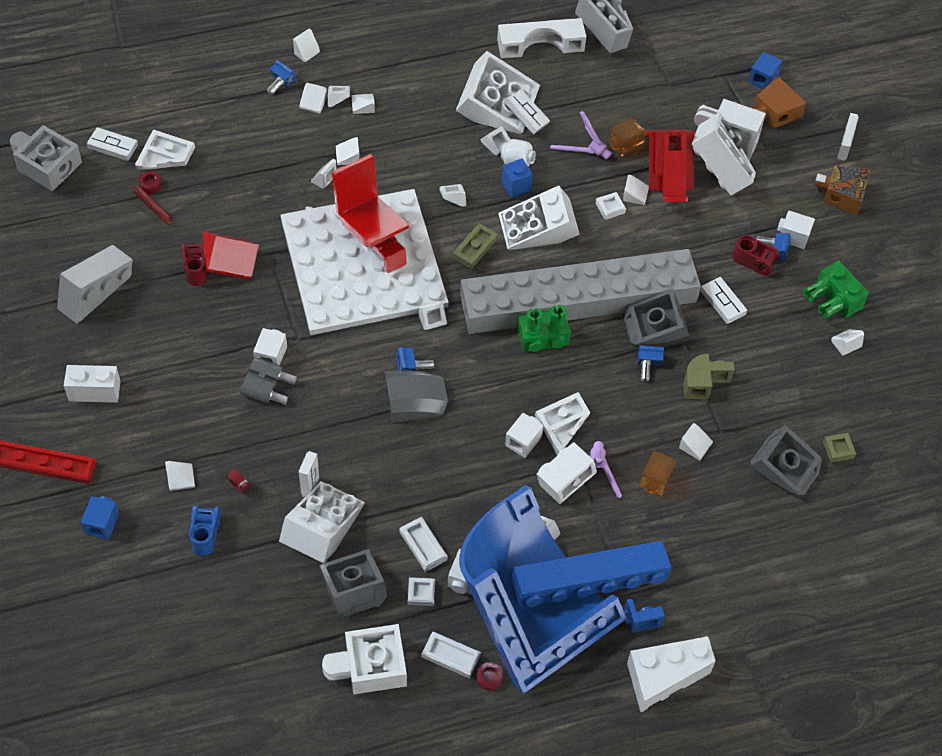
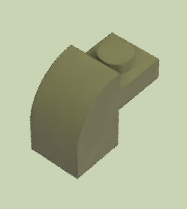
M709 354L695 357L688 365L683 383L685 399H709L712 383H731L734 374V362L722 360L710 362Z

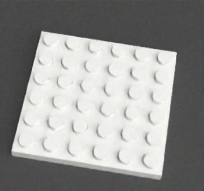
M414 189L378 196L409 224V229L394 235L397 241L406 249L407 264L391 273L385 271L384 259L369 246L365 247L342 225L341 219L337 217L335 204L281 214V222L310 335L419 313V307L441 301L444 308L448 307V299Z

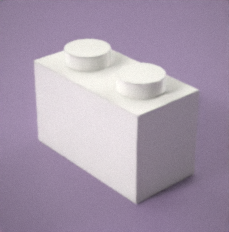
M67 365L64 389L68 401L118 402L121 381L116 366Z
M573 442L569 447L563 448L550 463L544 464L537 473L540 486L561 504L597 472L594 460Z

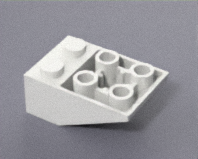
M560 186L499 212L508 250L559 244L580 235L570 199Z
M321 481L285 517L279 542L325 563L338 548L365 502Z

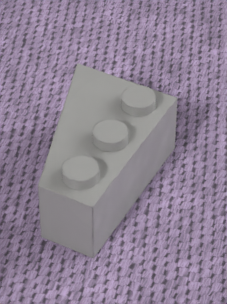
M579 0L575 11L576 15L582 18L583 23L610 53L628 47L633 27L626 11H623L621 7V0Z
M111 245L60 273L57 309L78 324L131 277L133 259L114 245Z

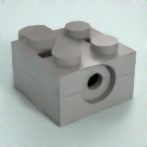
M44 125L32 136L20 131L13 134L10 138L18 171L51 191L60 185L82 163L78 145Z

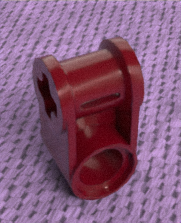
M743 235L738 238L732 257L736 263L750 268L758 274L769 275L772 271V264L779 258L780 253L771 245L756 240L752 236Z
M201 241V244L191 245L182 243V258L186 280L192 286L202 285L207 280L203 241Z

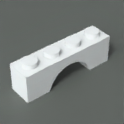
M582 18L498 25L497 40L501 58L522 57L527 47L540 42L553 44L563 53L584 52L586 34Z

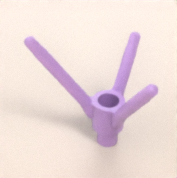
M583 111L580 112V115L585 123V128L593 139L589 147L550 146V149L595 153L597 156L601 155L606 160L612 155L606 149L607 146L598 138Z
M597 441L594 443V448L591 449L590 457L594 460L596 468L601 467L604 469L616 496L621 498L620 490L605 459L604 444Z

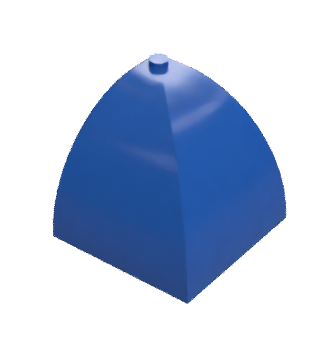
M526 485L494 506L476 523L465 538L459 554L460 570L510 679L523 694L627 619L618 597L611 595L604 600L597 593L585 598H566L562 602H545L535 607H519L511 583L514 567L566 558L538 511L540 508L531 487Z

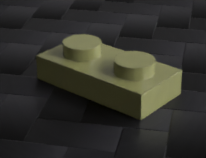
M479 223L453 252V259L472 269L497 241L498 234Z

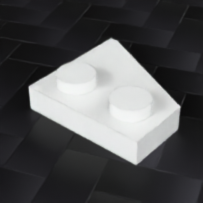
M153 130L135 166L138 170L186 166L195 149V145L193 142Z
M578 392L536 411L535 417L543 424V431L558 455L587 419L590 411Z

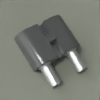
M254 357L249 372L242 384L240 394L267 404L270 400L286 405L288 397L274 392V388L278 380L294 385L297 377L282 372V366Z

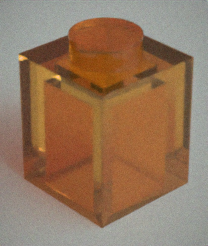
M632 117L611 128L610 146L621 156H624L643 146L645 130Z
M653 451L642 473L639 486L649 493H657L662 496L674 472L677 460Z

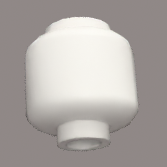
M511 139L502 147L501 159L504 161V164L523 158L529 167L535 161L536 153L533 151L531 143L527 141Z

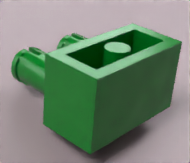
M840 261L821 270L817 283L803 290L805 298H808L809 302H813L822 295L828 300L818 306L819 313L823 314L825 319L836 312H839L846 319L863 309L869 294Z
M554 305L550 311L546 312L534 308V313L530 309L527 314L518 316L517 332L522 351L537 352L541 349L562 348L569 345L571 331L566 316V309L563 305H558L557 309L556 305Z

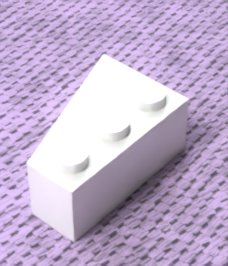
M719 112L698 126L692 147L694 152L703 158L709 172L714 173L718 178L721 188L727 190L730 195H733L752 184L756 172L742 149L738 150L731 138L734 137V134L731 130L727 132L721 122V119L724 117Z
M708 637L630 651L627 665L640 712L647 710L654 703L668 698L670 694L681 688L684 689L711 673L715 658Z

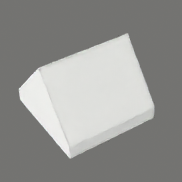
M442 301L419 307L418 315L424 330L447 324Z
M849 329L832 337L831 340L843 356L862 347L864 332Z

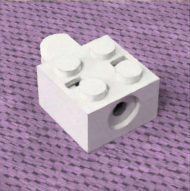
M726 99L723 100L719 110L705 105L700 106L694 117L695 124L699 126L704 121L721 112L724 117L721 119V122L727 132L731 130L734 134V137L731 138L738 150L742 149L748 160H750L758 143L766 113Z
M399 624L345 632L347 651L327 654L322 662L323 673L328 680L351 678L353 694L407 686V673Z

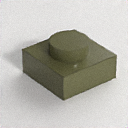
M848 433L827 436L823 440L831 463L854 459L856 452Z

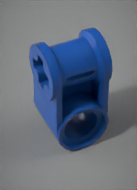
M193 505L189 537L193 552L199 556H206L215 548L217 530L220 525V507L208 509ZM201 538H206L204 541H198Z

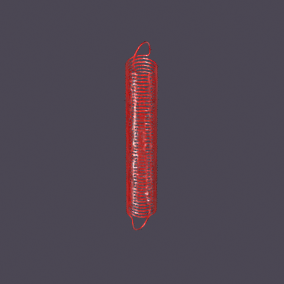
M138 186L136 188L138 191L133 193L142 202L146 198L150 199L146 205L160 219L161 217L162 220L165 219L164 222L166 224L173 220L172 218L166 221L171 216L141 187Z

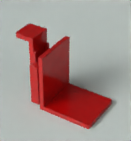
M686 129L642 130V134L649 136V190H663V201L688 202L686 190H694V150L692 142L695 137V131Z
M369 154L332 172L336 214L341 219L342 225L365 247H371L384 259V268L387 273L407 264L406 249L397 241L394 235L409 229V224L378 197L374 157Z

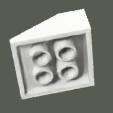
M486 51L474 63L456 111L473 122L495 128L503 126L504 130L521 135L525 124L504 102L521 89L534 103L540 85Z

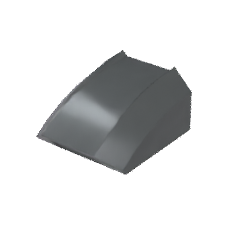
M673 288L626 306L624 322L630 343L650 345L689 336L682 309Z
M398 370L384 372L392 423L443 415L448 403L443 377L423 371Z
M786 425L775 430L751 460V466L762 475L796 495H805L818 476L822 463V458Z
M369 549L319 565L338 614L350 617V615L375 606L379 607L387 597L385 582Z

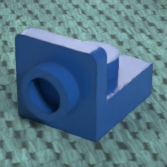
M632 599L626 600L625 608L623 609L627 618L624 620L625 625L629 624L631 633L661 627L665 617L662 606L656 608L647 606L636 612Z

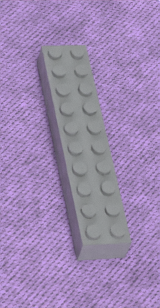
M689 249L463 279L461 280L460 298L468 334L517 328L519 315L527 314L530 309L534 313V308H538L542 312L550 311L554 305H556V309L558 305L565 307L567 320L625 313L628 304L672 288L680 305L696 303L701 285Z

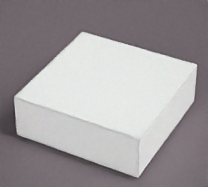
M617 192L596 198L595 204L605 220L625 214L626 208Z
M409 577L408 605L434 606L435 579Z

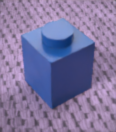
M763 52L753 65L748 82L765 89L778 77L782 60Z
M523 158L502 165L501 183L511 198L531 191L533 174Z
M91 496L80 522L85 535L110 539L119 516L116 502L104 496L100 498Z

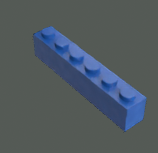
M662 541L517 566L513 569L511 583L519 607H535L550 601L562 602L566 598H585L599 592L611 593L616 589L626 587L633 589L648 583L660 584L667 580L671 564Z

